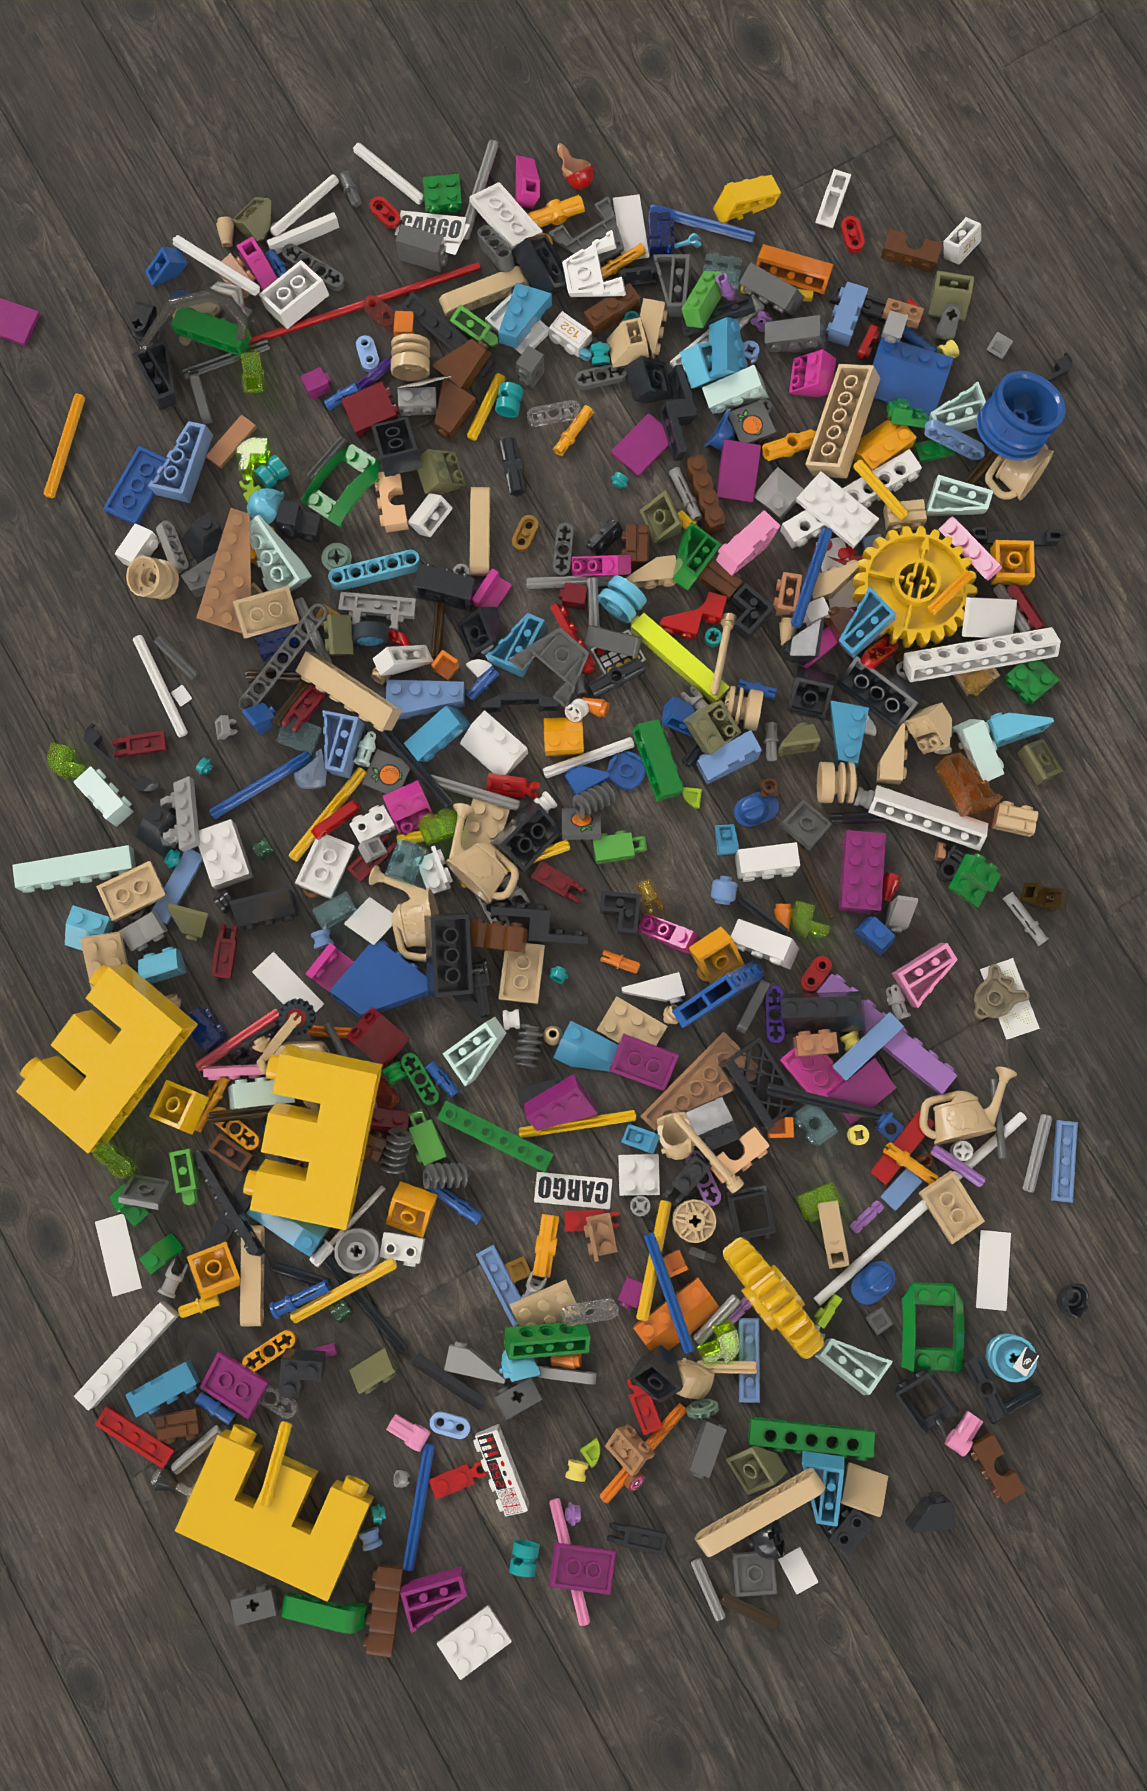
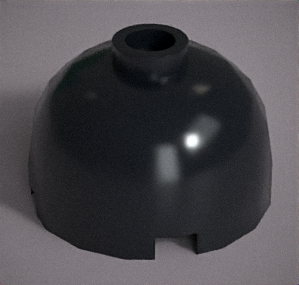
M779 1520L771 1522L748 1536L750 1547H754L756 1553L767 1560L783 1558L785 1554L784 1540L781 1541L780 1533H783Z

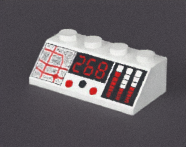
M497 1424L476 1433V1439L473 1442L477 1452L481 1451L483 1459L481 1463L484 1471H488L491 1479L488 1481L492 1492L496 1491L499 1499L496 1500L499 1511H504L505 1516L528 1511L529 1501L500 1425Z

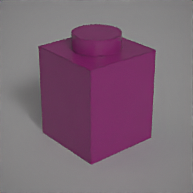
M321 367L300 376L311 400L331 391L329 386L332 383L327 372L323 373Z
M626 1276L617 1298L621 1301L620 1305L630 1310L632 1307L637 1308L643 1283Z

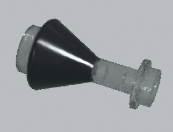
M164 1467L163 1470L158 1468L151 1480L155 1491L176 1490L187 1495V1501L195 1487V1484L190 1488L178 1482L168 1467Z

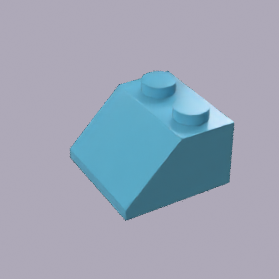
M709 342L696 344L680 352L681 362L685 367L687 380L692 389L718 381V379L709 378V372L712 371V363L709 362V356L712 355V347L709 346Z
M73 905L66 922L65 945L82 950L80 941L82 937L111 933L115 922L108 916Z
M174 947L165 948L162 950V953L156 955L155 953L146 954L143 956L144 959L138 960V974L150 984L187 973L181 951L177 948L174 949Z

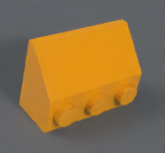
M889 418L860 439L853 460L855 463L860 459L863 460L873 471L912 448L917 437L907 425L893 424Z

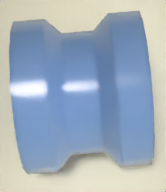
M754 341L744 342L745 359L751 360V364H754L758 359L759 346Z
M322 929L311 933V938L315 941V950L324 949L329 943L334 944L329 936L330 929Z
M378 1527L367 1529L358 1534L359 1538L363 1541V1551L377 1548L383 1544L382 1539L378 1535Z

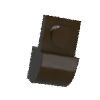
M1024 883L1020 901L1031 907L1055 912L1056 909H1066L1070 891L1063 888H1049L1041 883Z

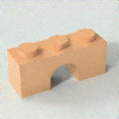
M378 472V479L380 480L378 483L375 482L376 491L380 492V497H377L378 508L382 509L383 515H379L381 527L385 526L386 533L408 530L405 506L390 503L394 496L403 494L401 475L385 477L384 472Z
M755 1127L737 1139L743 1147L741 1158L731 1160L724 1152L716 1156L732 1175H735L740 1169L744 1172L752 1165L750 1161L755 1157L760 1159L768 1153L766 1149L770 1145ZM712 1165L710 1170L720 1183L723 1184L726 1181L725 1178Z

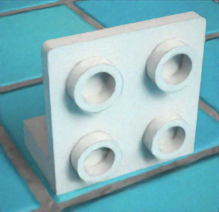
M432 846L433 853L417 858L416 862L426 889L430 887L433 894H437L450 889V882L453 881L448 868L443 867L446 863L441 849L437 850L435 846Z

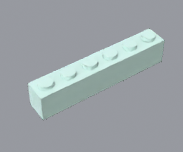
M126 845L12 866L15 888L23 893L34 892L35 888L52 889L54 885L70 886L76 881L88 883L92 882L94 878H100L101 880L110 879L112 875H121L135 868L136 864L134 849Z

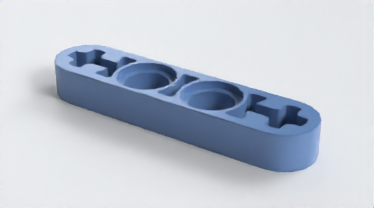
M930 420L925 423V436L969 459L980 460L984 457L985 446L981 442L938 420Z

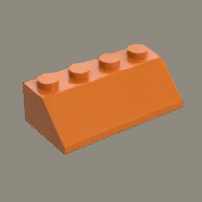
M698 1277L675 1293L689 1334L706 1323L720 1308ZM666 1301L649 1313L648 1321L640 1320L633 1325V1329L650 1351L660 1345L669 1351L680 1343Z

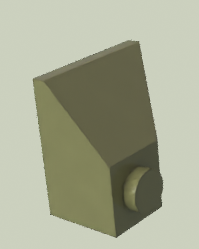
M255 197L232 219L234 226L248 239L253 237L255 241H262L267 236L266 233L270 230L271 200L269 198Z
M797 724V727H794L781 743L777 751V757L815 751L820 743V737L814 724Z
M169 903L168 911L182 935H186L185 939L197 941V938L202 939L208 913Z
M752 1446L726 1458L727 1463L747 1495L775 1485L788 1472L777 1453L757 1446Z

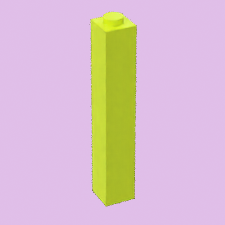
M645 613L640 617L637 615L632 620L631 633L634 636L643 638L642 643L694 686L710 702H718L728 693L730 687L721 680L719 693L713 696L711 688L714 673Z

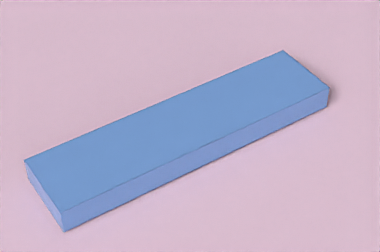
M192 849L183 853L179 864L164 887L167 897L157 901L151 911L156 910L163 923L167 925L172 918L168 911V904H180L203 862L202 855Z
M889 1012L836 1061L832 1068L847 1081L904 1026Z
M1056 1120L1051 1201L1073 1203L1078 1122Z
M493 1244L477 1253L476 1256L513 1327L518 1325V1322L511 1310L510 1304L521 1300V1295L515 1284H512L504 1263Z
M739 1318V1361H755L757 1363L756 1374H739V1402L760 1403L759 1318Z

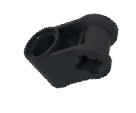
M141 302L135 303L129 326L137 340L143 341L149 337L157 316L156 306Z
M953 844L937 869V877L942 882H949L954 878L966 855L965 852L957 848L956 844ZM948 868L951 871V876L946 875L943 869Z

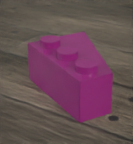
M574 1074L523 1104L526 1118L536 1131L598 1114L594 1100Z
M462 1566L402 1583L400 1594L411 1634L425 1622L434 1619V1616L443 1610L446 1611L467 1596V1582Z

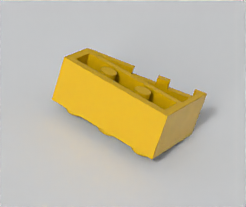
M772 175L759 176L750 180L745 179L736 183L730 182L725 185L713 210L720 222L728 224L727 221L733 218H737V220L742 219L745 213L752 211L754 214L773 206L779 198L781 191Z

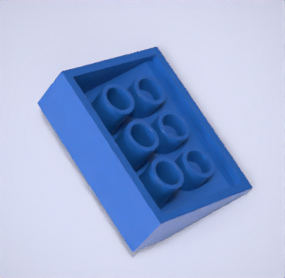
M882 337L872 364L880 377L874 400L888 404V401L904 398L911 403L913 410L914 408L924 409L928 416H930V413L937 409L954 358L900 341L889 343Z

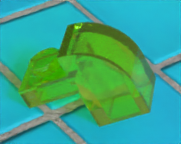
M260 351L240 353L243 368L241 376L244 394L263 392L265 390V377Z
M251 438L245 440L237 447L235 454L238 459V470L242 473L244 480H252L254 465H267L266 461L271 455V448L267 438Z
M55 743L50 744L47 755L48 765L62 779L68 780L69 775L78 778L88 768L85 765L72 763L75 751L71 747Z
M796 900L790 921L795 933L802 938H806L808 931L811 932L812 936L818 938L827 936L830 926L811 921L815 905Z
M731 1320L712 1326L716 1340L697 1347L704 1364L715 1362L720 1358H723L725 1364H727L737 1356L740 1349V1340Z

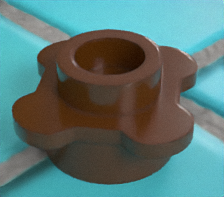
M771 778L761 779L759 781V786L761 787L760 795L764 798L767 796H778L777 780Z

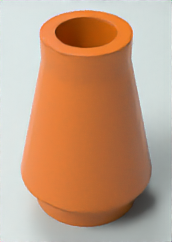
M582 698L588 704L590 713L599 718L607 716L610 703L606 702L605 699Z
M775 904L774 913L776 920L787 927L789 931L793 912L791 904Z
M581 1354L551 1356L552 1366L576 1370L582 1364Z

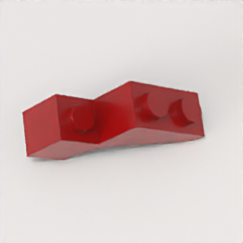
M709 592L706 601L700 608L663 617L660 627L669 635L675 634L685 640H696L701 619L709 624H720L727 596Z

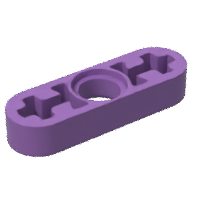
M693 1151L685 1158L686 1164L689 1162L692 1154L698 1153L702 1158L704 1157L699 1151ZM709 1170L707 1172L709 1176L708 1182L706 1184L698 1182L696 1186L703 1201L710 1206H714L720 1202L721 1193ZM713 1184L710 1190L712 1193L717 1194L714 1202L706 1199L709 1195L707 1189L702 1191L701 1187Z

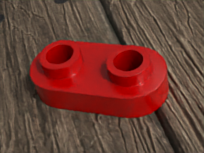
M378 196L370 201L371 213L386 228L396 229L401 224L400 213L385 198Z
M854 216L845 217L841 224V232L846 249L851 253H858L863 249L865 243L860 222Z
M871 324L856 358L863 360L865 357H869L873 348L870 345L872 341L876 343L880 331H877L878 326Z
M819 956L815 958L801 977L800 985L806 992L817 990L831 971L832 963L827 957ZM820 962L825 964V969L819 968ZM809 978L814 980L813 985L808 984L807 980Z

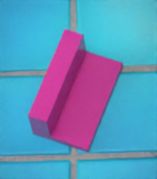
M492 568L473 596V606L477 608L496 607L497 609L511 589L512 584L500 578L499 572Z

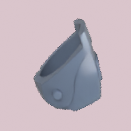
M322 748L315 752V759L294 773L296 784L301 789L314 790L326 786L327 770L325 769Z

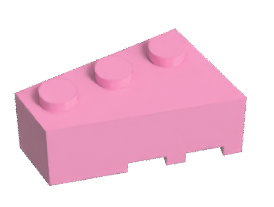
M764 510L739 534H736L728 544L725 543L718 550L720 554L716 561L731 576L734 575L769 546L780 525Z
M939 943L891 974L911 1007L919 1008L922 1004L921 1002L951 969L957 958L948 943Z

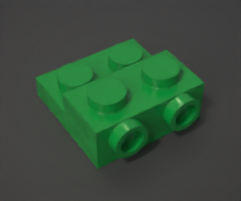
M459 174L423 177L426 213L439 214L463 211Z
M897 398V400L888 401L886 413H888L887 417L890 418L893 424L925 428V423L930 421L924 409L914 408L913 410L911 403L907 399Z
M1041 660L1019 663L1003 678L1006 685L1010 689H1014L1018 693L1019 699L1029 706L1059 681Z
M966 854L949 889L973 907L979 908L987 891L993 892L1001 874L997 872V866L985 863L986 858L980 854Z

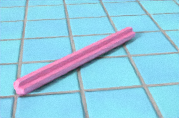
M559 1498L552 1499L549 1504L559 1543L571 1544L561 1501ZM571 1590L579 1625H588L590 1618L583 1591Z

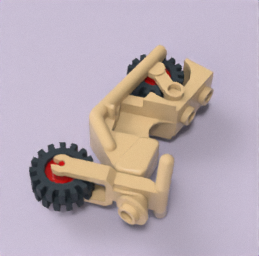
M295 998L287 1001L279 1010L278 1020L280 1022L279 1026H282V1028L270 1041V1037L265 1038V1036H262L253 1041L255 1045L252 1048L261 1053L263 1052L257 1061L261 1073L266 1072V1064H268L271 1054L279 1056L287 1044L331 1053L323 1041L284 1042L289 1035H303L313 1027L316 1020V1012L307 1000ZM303 1100L307 1108L320 1110V1103Z

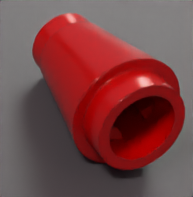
M889 872L885 873V876H883L882 900L891 902L901 883V876Z

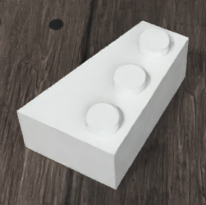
M738 919L731 935L737 950L741 952L746 950L757 958H764L773 964L787 969H791L799 947L792 938Z

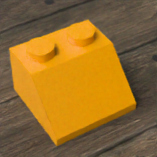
M567 717L544 718L545 757L584 754L582 719L579 722H572Z
M719 927L689 947L696 964L710 985L727 973L745 965L732 937L722 927Z
M400 1181L392 1197L386 1225L423 1238L438 1195Z
M226 1242L187 1257L202 1301L240 1286V1277Z

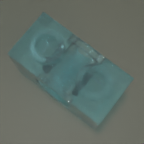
M398 839L385 875L413 885L427 849L415 842Z
M345 891L312 909V912L320 927L327 929L353 915L357 908L351 896Z
M805 1104L793 1113L795 1116L793 1121L800 1129L803 1127L807 1133L805 1137L811 1145L820 1146L839 1132L821 1107ZM812 1118L817 1119L819 1122L816 1130L811 1129L809 1126V1121Z

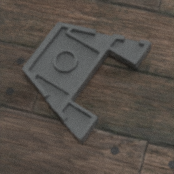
M608 196L594 204V209L603 221L575 238L571 237L563 224L550 231L549 236L554 242L574 255L581 249L585 250L590 247L596 239L601 240L607 236V232L612 230L616 249L598 254L600 265L623 252L624 245Z
M558 627L508 660L523 672L533 658L537 657L564 681L552 698L566 709L589 652L561 627Z

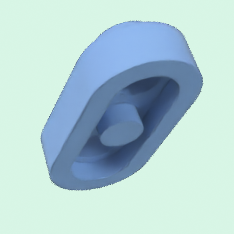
M366 335L359 337L356 341V348L361 365L366 372H370L380 364L374 340Z
M438 1411L430 1419L431 1429L438 1434L463 1439L470 1432V1423L465 1417ZM442 1418L444 1424L438 1425L437 1419ZM457 1424H463L464 1429L459 1431Z

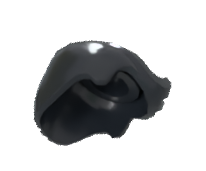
M1084 1284L1067 1285L1057 1294V1306L1065 1315L1081 1318L1088 1309L1086 1302L1089 1299V1293Z

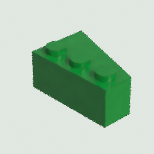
M691 522L681 536L672 579L688 591L722 544Z

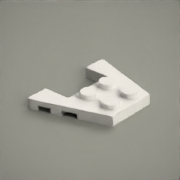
M612 230L607 232V236L601 240L596 239L593 241L592 245L587 249H581L562 262L570 297L626 295L622 277L606 282L603 281L598 254L616 249Z

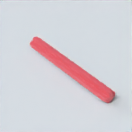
M277 1009L272 1010L195 1063L197 1069L202 1072L204 1067H209L228 1055L229 1050L241 1043L242 1040L269 1024L278 1021L279 1011Z

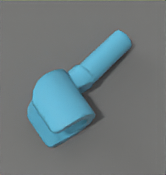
M692 233L686 241L675 243L674 245L675 248L686 245L699 248L701 242L698 240L701 238L697 234Z
M583 347L579 358L589 361L593 354L591 348L588 350Z

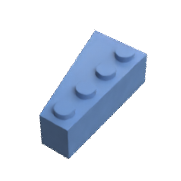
M188 421L176 440V446L172 451H169L166 462L162 467H159L156 472V478L154 481L151 480L148 485L157 496L187 503L191 502L213 434L206 425Z
M387 680L386 700L402 710L398 720L409 719L413 716L428 715L432 712L440 711L445 706L465 707L464 682Z

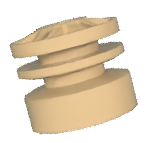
M401 334L394 337L391 341V374L403 381H420L428 378L430 375V360L428 359L430 357V341L426 337L417 334Z
M140 556L135 558L127 569V585L138 596L163 600L171 597L178 588V571L169 561Z
M730 686L724 703L737 725L739 720H743L744 729L756 731L761 713L763 691L750 689L748 697H744L743 687H740L739 694L735 695L736 686Z
M820 762L817 773L818 802L832 803L834 795L837 794L839 803H843L844 798L847 803H853L857 789V775L854 763L848 762L845 769L844 762H840L838 771H835L833 762Z
M690 1199L683 1201L676 1207L673 1212L672 1224L679 1237L687 1242L699 1243L705 1241L713 1234L716 1227V1217L714 1211L707 1203L701 1200ZM693 1215L700 1219V1223H697L696 1227L689 1223V1220L693 1219Z

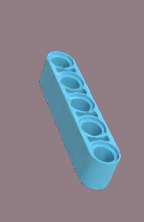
M406 550L335 568L330 571L328 577L332 587L337 591H342L414 573L418 570L421 562L416 551ZM409 559H416L413 564L407 563ZM392 563L398 564L396 568H389ZM373 568H379L378 572L371 573ZM356 572L361 573L357 578L352 577ZM342 577L340 582H334L335 578Z

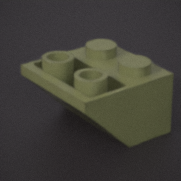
M937 271L933 281L928 316L941 318L944 307L949 303H955L960 308L959 321L964 322L972 295L974 277ZM952 309L951 312H948L949 317H952L953 314H956L954 309Z
M427 449L419 456L422 468L417 469L425 494L442 495L466 487L455 452Z
M327 615V620H324V631L329 635V639H325L326 652H330V656L354 655L351 615Z
M722 700L697 710L683 720L702 752L709 755L741 734L740 729Z
M386 1346L349 1371L359 1394L365 1392L367 1395L379 1386L378 1382L381 1380L383 1383H386L397 1375L395 1371L399 1366Z

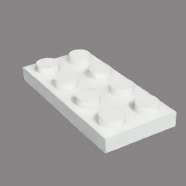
M500 182L470 196L469 202L508 244L511 250L525 238L542 235L543 231Z
M821 471L796 498L797 503L826 527L830 528L832 532L853 549L879 520L878 517Z

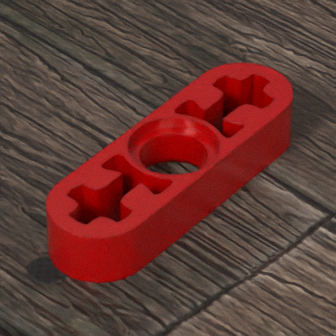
M884 637L864 652L860 658L861 663L869 669H874L894 654L898 648V643L890 644V637Z
M355 800L350 801L318 823L311 830V833L317 840L322 839L356 815L361 807Z

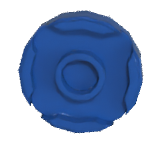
M630 751L614 755L608 765L611 783L623 790L638 787L646 774L641 757Z

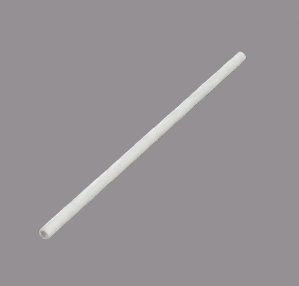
M1019 1112L1003 1126L1005 1138L1027 1119L1022 1112ZM996 1134L964 1163L970 1168L975 1167L997 1147ZM954 1171L957 1178L960 1180L963 1176L960 1175L958 1172ZM921 1200L813 1299L820 1306L928 1209L924 1201Z

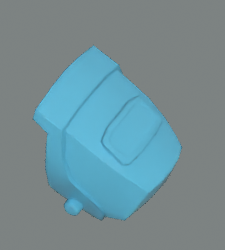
M268 488L254 492L250 495L247 505L250 517L254 518L260 515L269 525L277 517L280 501L284 498V492Z
M506 1350L503 1352L502 1368L499 1369V1373H503L504 1379L510 1378L511 1382L541 1375L534 1358L509 1360Z

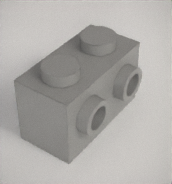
M435 387L398 388L400 415H436L437 394Z

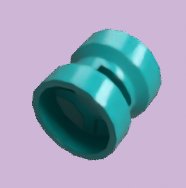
M609 343L591 345V351L594 355L592 365L610 364V357L608 356V351L610 350Z

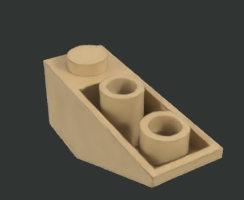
M643 298L640 317L649 356L651 359H655V355H659L661 344H658V340L663 338L664 327H662V321L666 322L668 310H665V302Z
M676 556L656 557L625 579L633 583L637 588L645 587V589H652L659 585L665 587L673 586L677 583L672 579Z
M851 560L844 566H833L826 572H819L811 596L812 601L820 597H824L825 600L833 598L857 574L859 568L858 561Z
M904 723L899 727L877 764L876 783L900 784L906 778L907 769L904 767V760L907 759V749L904 748V744L908 739V730H905Z
M838 1200L818 1203L829 1269L850 1266Z

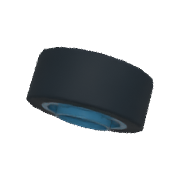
M376 621L356 623L352 626L353 643L365 647L384 645L388 643V626Z

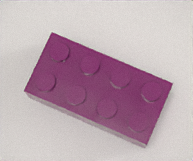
M847 830L843 834L838 911L878 914L881 911L885 833Z

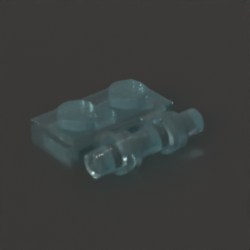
M716 252L713 254L706 253L705 261H711L712 265L704 264L703 272H721L723 276L726 273L730 283L734 285L735 290H738L741 269H734V265L741 266L742 258L735 257V255H719ZM717 263L728 264V268L717 266Z

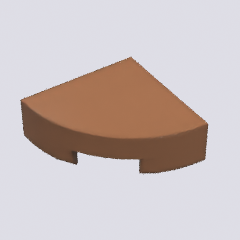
M937 842L934 861L941 862L945 859V843Z

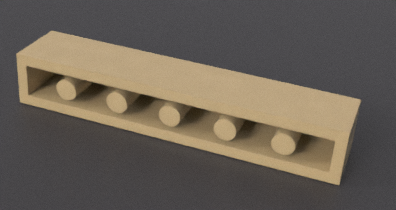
M305 651L296 669V672L301 675L302 680L308 683L312 682L316 685L315 688L324 693L327 692L332 700L345 704L344 708L351 712H357L360 719L372 722L375 729L382 732L384 730L392 731L402 712L401 709L317 653Z

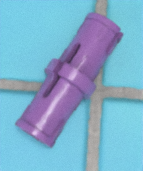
M720 273L716 277V281L720 286L721 295L725 297L727 303L738 300L734 292L735 287L730 283L727 274L724 273L723 276V273Z

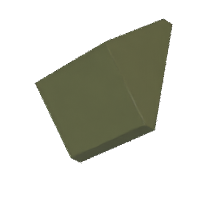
M664 490L639 510L645 524L649 526V533L654 543L681 534L682 522L667 490Z
M1044 739L1029 743L1017 752L1036 786L1063 772Z

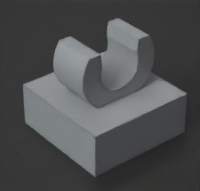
M997 332L987 350L1003 359L1013 341Z
M221 715L215 721L217 740H225L229 735H235L238 730L230 728V725H234L236 720H229L228 715Z

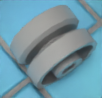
M366 1228L350 1229L338 1238L334 1248L335 1259L338 1265L346 1272L353 1274L364 1273L379 1262L381 1242L372 1230ZM358 1246L359 1249L362 1250V1253L360 1254L356 1253V1248Z

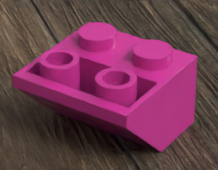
M823 349L793 358L789 393L809 397L828 395L834 381L836 358Z
M418 780L383 796L399 834L404 833L407 835L409 832H414L436 822Z

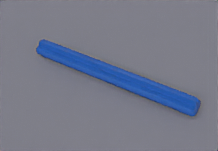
M656 204L650 206L649 214L655 217L753 242L755 237V231Z
M823 528L791 620V626L794 628L802 626L832 536L830 528Z
M307 751L303 752L209 810L211 816L214 819L219 818L311 762L312 758Z
M654 1233L646 1234L644 1238L684 1353H690L694 1351V1346Z
M425 1443L423 1446L403 1569L413 1571L415 1566L435 1445L432 1443Z

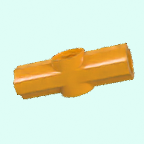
M577 195L563 201L559 199L552 200L547 203L546 207L530 212L528 215L541 228L549 224L560 225L568 217L585 212L581 196Z
M810 429L797 434L789 433L785 438L764 444L762 446V454L768 461L783 456L791 457L796 452L811 448L816 431Z
M542 1214L539 1235H537L535 1247L536 1258L533 1268V1275L545 1277L547 1275L550 1278L553 1256H555L557 1245L556 1234L559 1216Z

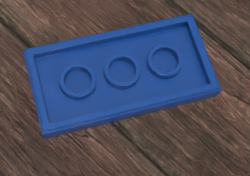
M138 446L103 510L132 525H139L156 495L148 485L151 480L154 481L157 476L156 472L160 466L164 465L167 459Z

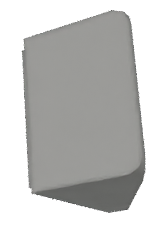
M379 836L362 841L358 846L366 863L387 853Z

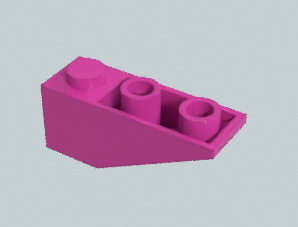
M517 155L515 201L521 207L533 209L540 197V179L534 159Z
M253 237L237 245L240 257L255 276V280L262 291L278 279Z
M631 555L571 557L572 576L631 574Z
M647 913L644 914L637 931L689 955H692L689 947L702 939L692 930Z

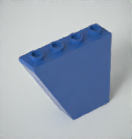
M382 939L378 940L375 945L370 943L330 990V996L360 1020L371 1007H374L381 1013L428 995L427 975H423L420 972V968L415 964L406 962L404 960L405 957L398 951L393 952L389 948L388 943Z
M752 961L729 972L674 1009L672 1013L682 1028L763 979L765 977L763 969L758 963Z

